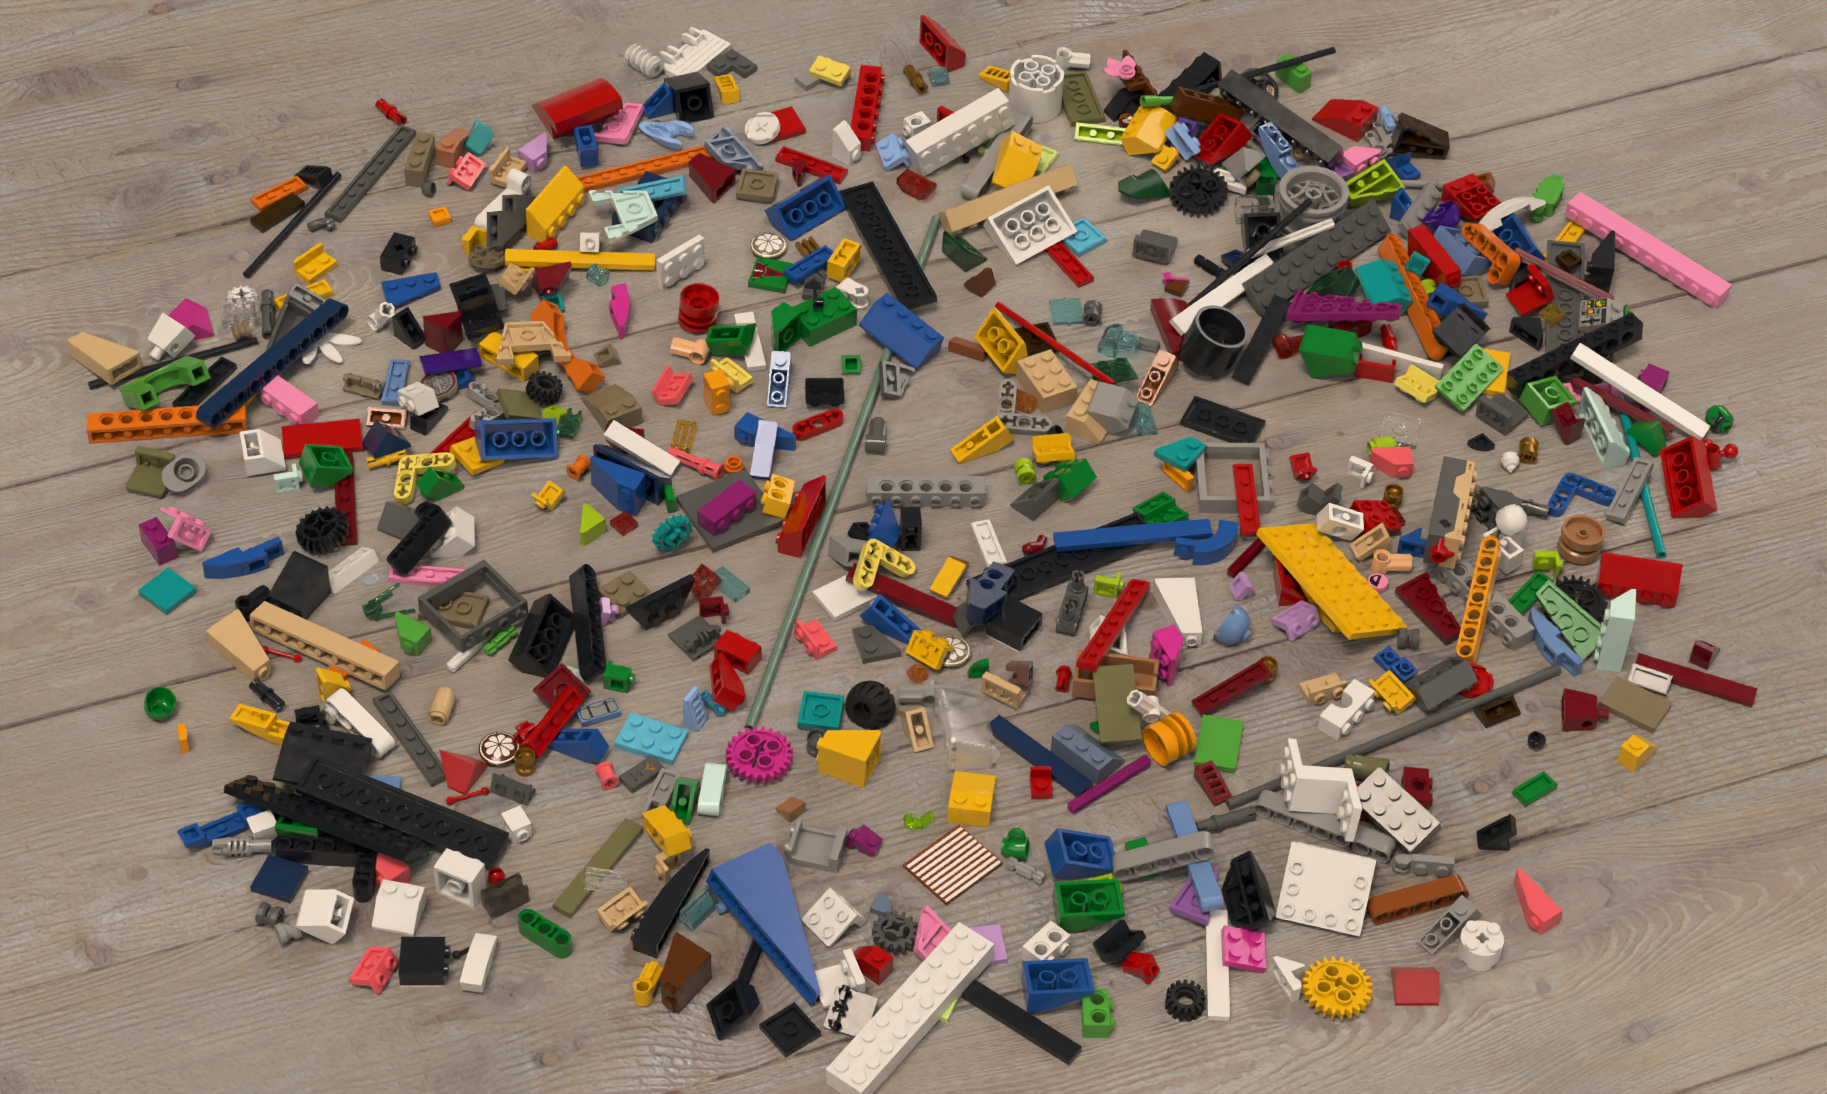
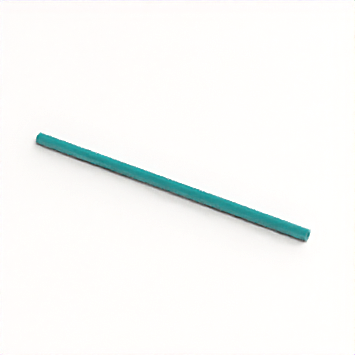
M1624 395L1621 396V397H1618V398H1620V399L1626 401ZM1618 411L1630 451L1631 461L1633 462L1635 457L1641 458L1637 441L1626 432L1632 426L1630 416ZM1646 481L1640 495L1656 555L1662 559L1667 556L1648 482Z

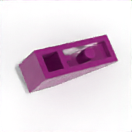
M1648 364L1645 370L1641 369L1638 380L1661 394L1667 385L1670 372ZM1640 403V409L1650 413L1651 410Z

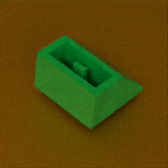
M732 323L711 326L705 342L713 356L748 355L756 323Z
M1074 458L1069 462L1064 460L1056 464V469L1046 473L1042 481L1058 478L1060 481L1058 499L1064 501L1073 499L1093 482L1097 476L1086 458Z

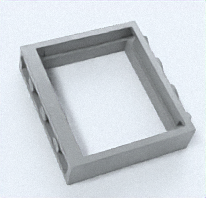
M1203 442L1207 445L1206 451L1194 463L1198 513H1238L1236 496L1207 495L1204 459H1259L1263 496H1257L1259 514H1269L1270 504H1273L1274 497L1273 494H1270V491H1272V480H1268V477H1270V465H1267L1269 462V451H1265V443Z

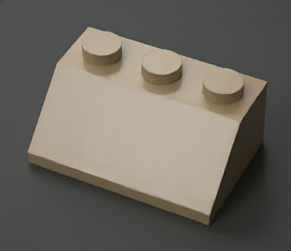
M1090 379L1066 416L1065 432L1100 445L1108 431L1086 412L1098 382Z

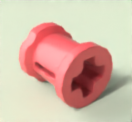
M602 762L595 768L596 775L600 776L601 787L605 790L613 789L619 784V778L614 775V767L611 762Z

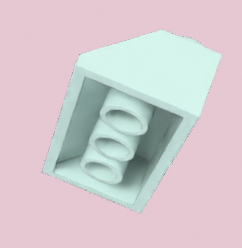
M1588 387L1583 388L1577 415L1579 419L1585 418L1583 427L1603 469L1626 466L1630 451L1623 442V436L1616 427L1615 419H1612L1609 413L1608 405H1605L1602 397Z
M1631 589L1610 602L1609 609H1605L1604 621L1606 622L1601 623L1600 634L1602 636L1598 635L1597 647L1599 648H1595L1593 660L1597 661L1596 669L1621 672L1635 621L1636 589Z

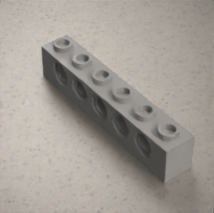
M867 475V506H877L879 503L883 504L888 499L891 506L985 507V476Z
M1461 555L1460 562L1456 561L1454 569L1438 566L1437 575L1467 605L1475 568ZM1493 588L1485 623L1492 632H1495L1502 639L1505 645H1508L1515 651L1532 642L1535 628Z

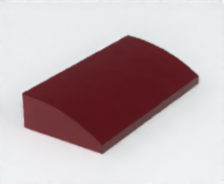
M1172 298L1151 299L1150 311L1168 353L1175 355L1178 361H1182L1179 344L1184 335L1181 336L1169 321L1188 308L1187 302Z

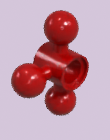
M1710 439L1701 440L1706 446L1710 470L1717 469L1722 465L1721 457L1733 459L1738 455L1739 450L1735 444H1727L1720 451V447Z

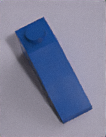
M746 412L734 426V439L749 447H755L758 422L763 419ZM778 427L775 449L794 451L796 449V435Z
M881 594L877 595L859 616L881 633L908 645L913 631L921 630Z
M561 729L547 748L582 761H600L608 750L609 745L599 729Z

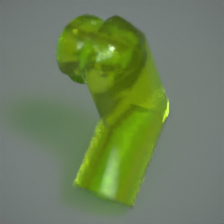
M930 811L920 818H914V815L910 813L905 814L903 817L904 825L911 829H923L935 820L934 814Z

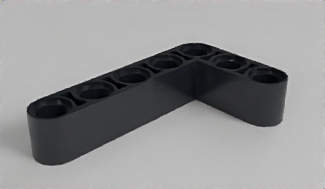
M279 835L274 838V856L299 864L355 867L352 879L355 900L365 903L372 899L376 882L375 868L378 852L343 838Z

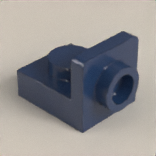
M1235 249L1221 255V260L1223 263L1231 266L1245 253ZM1249 260L1244 265H1242L1235 273H1233V275L1237 274L1245 267L1250 265Z

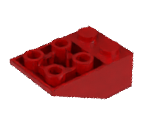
M1474 173L1444 184L1440 200L1442 203L1453 201L1457 205L1460 215L1473 220L1484 217L1490 210L1501 204Z

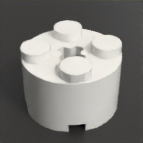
M1468 921L1461 931L1457 948L1458 958L1461 961L1463 960L1467 964L1466 966L1472 970L1486 971L1491 969V966L1499 962L1504 944V936L1500 926L1487 921Z

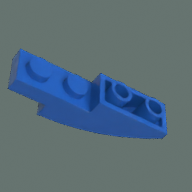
M278 536L243 552L237 547L214 558H210L202 562L204 577L207 579H227L246 576L268 569L269 561L284 555L282 541Z

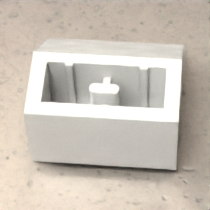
M260 429L240 432L247 476L286 470L281 439Z
M457 506L446 514L452 523L430 548V556L432 558L461 557L475 547L474 516Z
M335 889L305 890L295 928L332 945L335 944L346 934L354 898Z

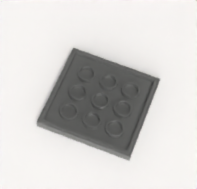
M746 469L676 496L677 503L712 553L783 524V520L780 517L762 512L764 504L760 502L763 492ZM740 479L756 491V505L752 510L743 514L739 520L727 526L724 531L713 536L697 524V510Z

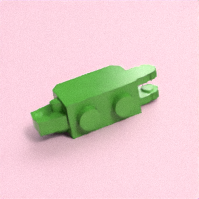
M1553 173L1550 177H1545L1542 183H1538L1536 194L1533 193L1531 197L1545 200L1546 204L1530 211L1533 212L1531 214L1532 221L1540 222L1544 216H1553L1563 197L1562 193L1565 185L1562 182V176Z

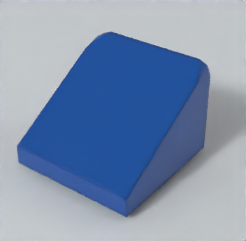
M469 368L460 369L454 373L458 382L457 390L468 388L470 382H476L474 373Z

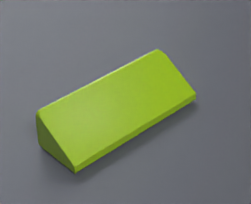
M1076 122L1074 140L1123 146L1120 138L1126 128Z

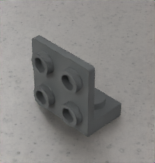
M1143 229L1140 236L1136 235L1134 238L1132 256L1168 265L1178 238Z
M1498 393L1491 400L1482 395L1478 399L1475 415L1504 434H1507L1526 418L1529 412L1501 393Z

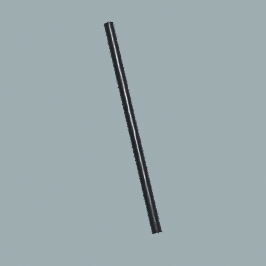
M1335 47L1326 48L1241 73L1240 75L1245 79H1250L1335 54L1336 49ZM1221 80L1190 88V90L1206 92L1219 88L1218 84Z
M335 172L333 174L334 178L310 199L243 272L245 278H249L333 187L342 177L341 173Z
M1307 198L1187 305L1191 306L1220 286L1313 204L1311 199Z
M256 337L186 356L204 359L256 345L258 341ZM182 357L142 367L120 381L149 374ZM102 378L88 382L89 389L109 384Z

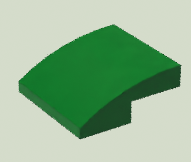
M1161 492L1132 507L1133 512H1139L1147 524L1189 520L1188 513L1176 506L1175 499L1165 492Z

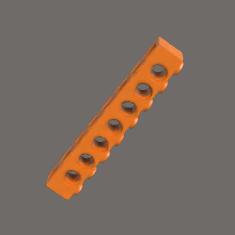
M243 404L215 428L196 419V412L200 406L88 413L89 444L240 433L247 431L246 405Z

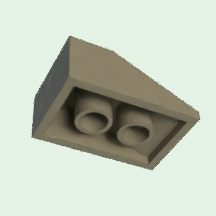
M616 384L581 397V400L604 432L605 426L610 425L613 420L630 428L642 424L641 405L631 393Z

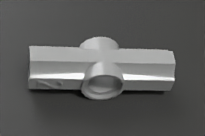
M929 679L921 684L899 685L898 688L899 703L921 702L923 706L934 707L939 702H961L960 684H938L935 680Z

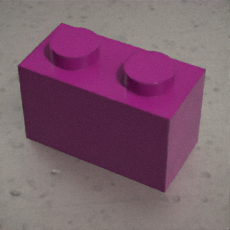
M157 517L138 524L141 541L159 566L178 558L175 541L167 536V530Z

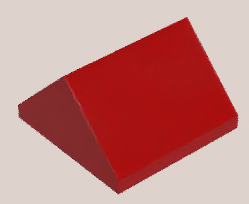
M1276 558L1273 579L1278 606H1293L1301 600L1309 603L1298 581Z
M1391 967L1395 1006H1438L1440 972L1434 967Z

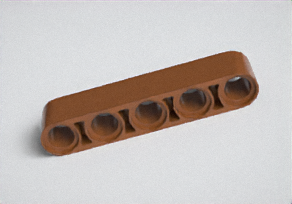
M1455 874L1374 896L1368 899L1366 909L1374 924L1379 925L1452 905L1461 895L1467 899L1469 891L1461 877Z

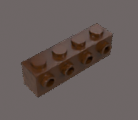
M1178 87L1170 103L1175 115L1190 117L1195 121L1203 120L1208 124H1211L1219 113L1240 121L1245 112L1243 108H1237L1230 99L1183 87Z

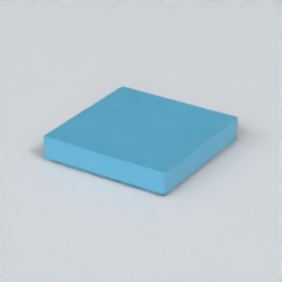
M1084 217L1073 222L1078 232L1062 240V243L1077 257L1107 243V237Z

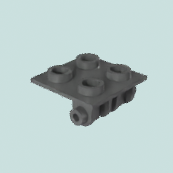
M699 615L669 633L668 636L694 660L714 648V644L721 637L719 634L721 628L719 625H710Z

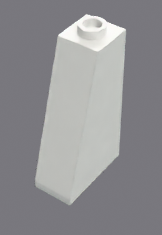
M1195 578L1154 579L1153 595L1169 625L1175 624L1183 636V646H1201L1202 626Z

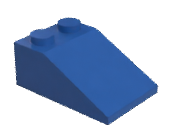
M591 456V485L617 510L637 516L646 501V474Z
M1057 828L1044 842L1054 878L1076 880L1113 873L1112 857L1115 855L1110 836Z
M1088 958L1023 961L1021 983L1027 1012L1049 1011L1094 994Z

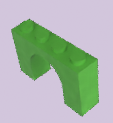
M184 356L120 387L119 390L126 406L144 411L160 403L157 397L158 392L179 384L195 386L211 377L204 360Z

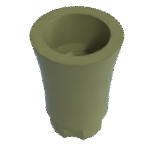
M1348 754L1345 759L1344 768L1352 769L1354 778L1366 780L1378 767H1381L1388 774L1390 758H1373Z

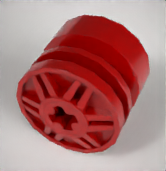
M694 283L682 289L680 293L678 322L686 331L702 334L708 332L711 326L717 325L720 299L719 293L715 288L704 283Z

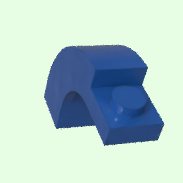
M1219 520L1216 534L1206 540L1176 537L1174 556L1193 559L1192 565H1209L1223 560L1235 547L1239 522Z

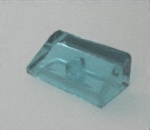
M1138 401L1133 413L1138 436L1157 434L1150 404Z
M706 885L680 910V925L690 932L699 927L716 910L715 905L719 903L709 885Z

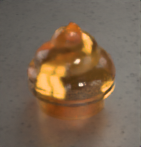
M915 663L906 671L907 676L914 683L920 684L927 680L928 669L921 663Z

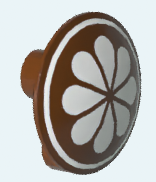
M494 732L481 740L478 749L481 758L486 762L487 766L495 767L496 765L514 763V753L520 748V745L515 741L512 734Z

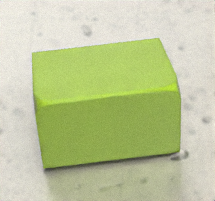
M552 405L544 409L542 416L543 419L556 418L558 428L569 416L570 412Z

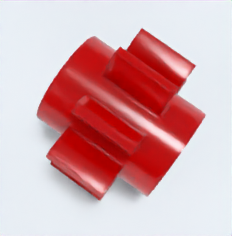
M526 721L515 726L517 730L514 733L515 741L520 746H524V741L537 725Z

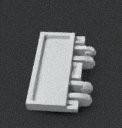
M691 27L688 33H683L681 36L682 41L686 43L680 49L670 45L665 49L666 52H660L659 58L664 60L663 71L669 77L697 71L701 74L707 69L709 63L731 49V43L704 29L700 31Z

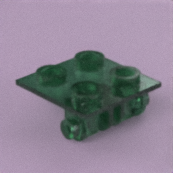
M1126 357L1091 363L1092 366L1116 381V383L1138 379L1137 374ZM1092 375L1093 380L1102 382L1101 380Z

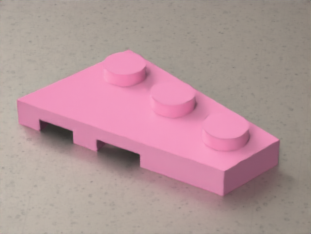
M625 103L623 109L619 110V114L614 115V118L609 123H605L599 133H594L596 142L627 144L644 111L643 104Z

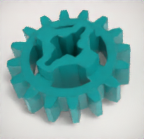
M680 514L676 517L673 515L672 518H666L665 523H659L660 527L654 529L656 533L652 534L653 539L651 541L658 551L662 550L665 553L669 550L671 552L675 548L678 549L681 543L685 544V540L691 537L689 534L693 532V524L687 516L683 517Z

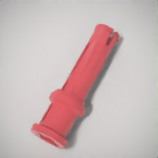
M670 447L667 452L680 460V463L697 469L702 475L712 476L714 480L721 479L724 474V464H716L711 462L709 458L701 459L674 447Z

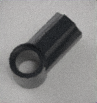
M264 584L257 587L250 594L241 595L235 600V607L242 613L246 622L250 621V614L264 601L268 602L270 590Z

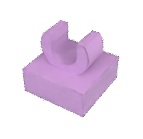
M1239 572L1229 584L1235 600L1242 601L1246 595L1252 596L1256 591L1253 589L1252 582L1246 573Z
M601 597L599 601L602 626H605L607 621L616 620L615 614H619V608L617 605H610L609 598Z

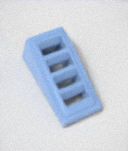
M694 686L683 699V724L685 727L698 732L707 721V714L699 689Z

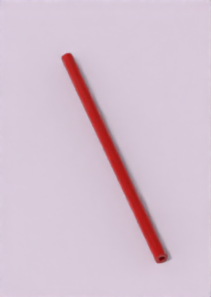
M1001 302L995 304V308L1090 374L1104 383L1116 385V381Z

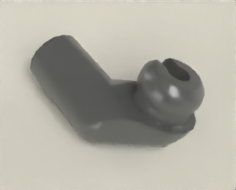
M330 217L319 218L307 223L310 232L324 226L328 231L336 227L334 220Z

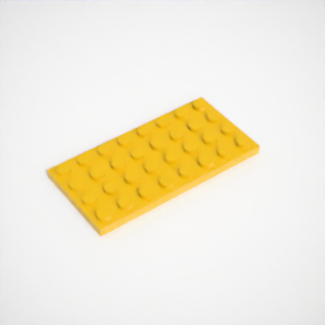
M1298 524L1258 529L1256 535L1349 640L1395 635L1398 633L1399 627L1407 630L1408 627L1402 621V618L1370 586L1367 579L1346 559L1343 552L1338 550L1332 543V540L1323 532L1317 531V524Z

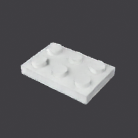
M700 234L656 260L657 287L661 291L704 266V238Z

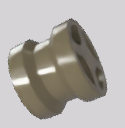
M246 320L240 324H231L235 342L241 341L243 338H251L250 328Z

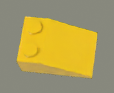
M1011 131L1001 141L991 183L1002 189L1033 177L1041 158L1043 146Z
M955 771L950 792L947 823L989 827L996 775Z

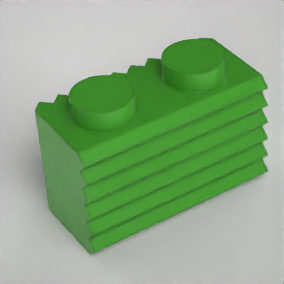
M1288 53L1277 59V63L1295 57ZM1303 63L1275 71L1277 77L1299 94L1310 88L1312 70Z

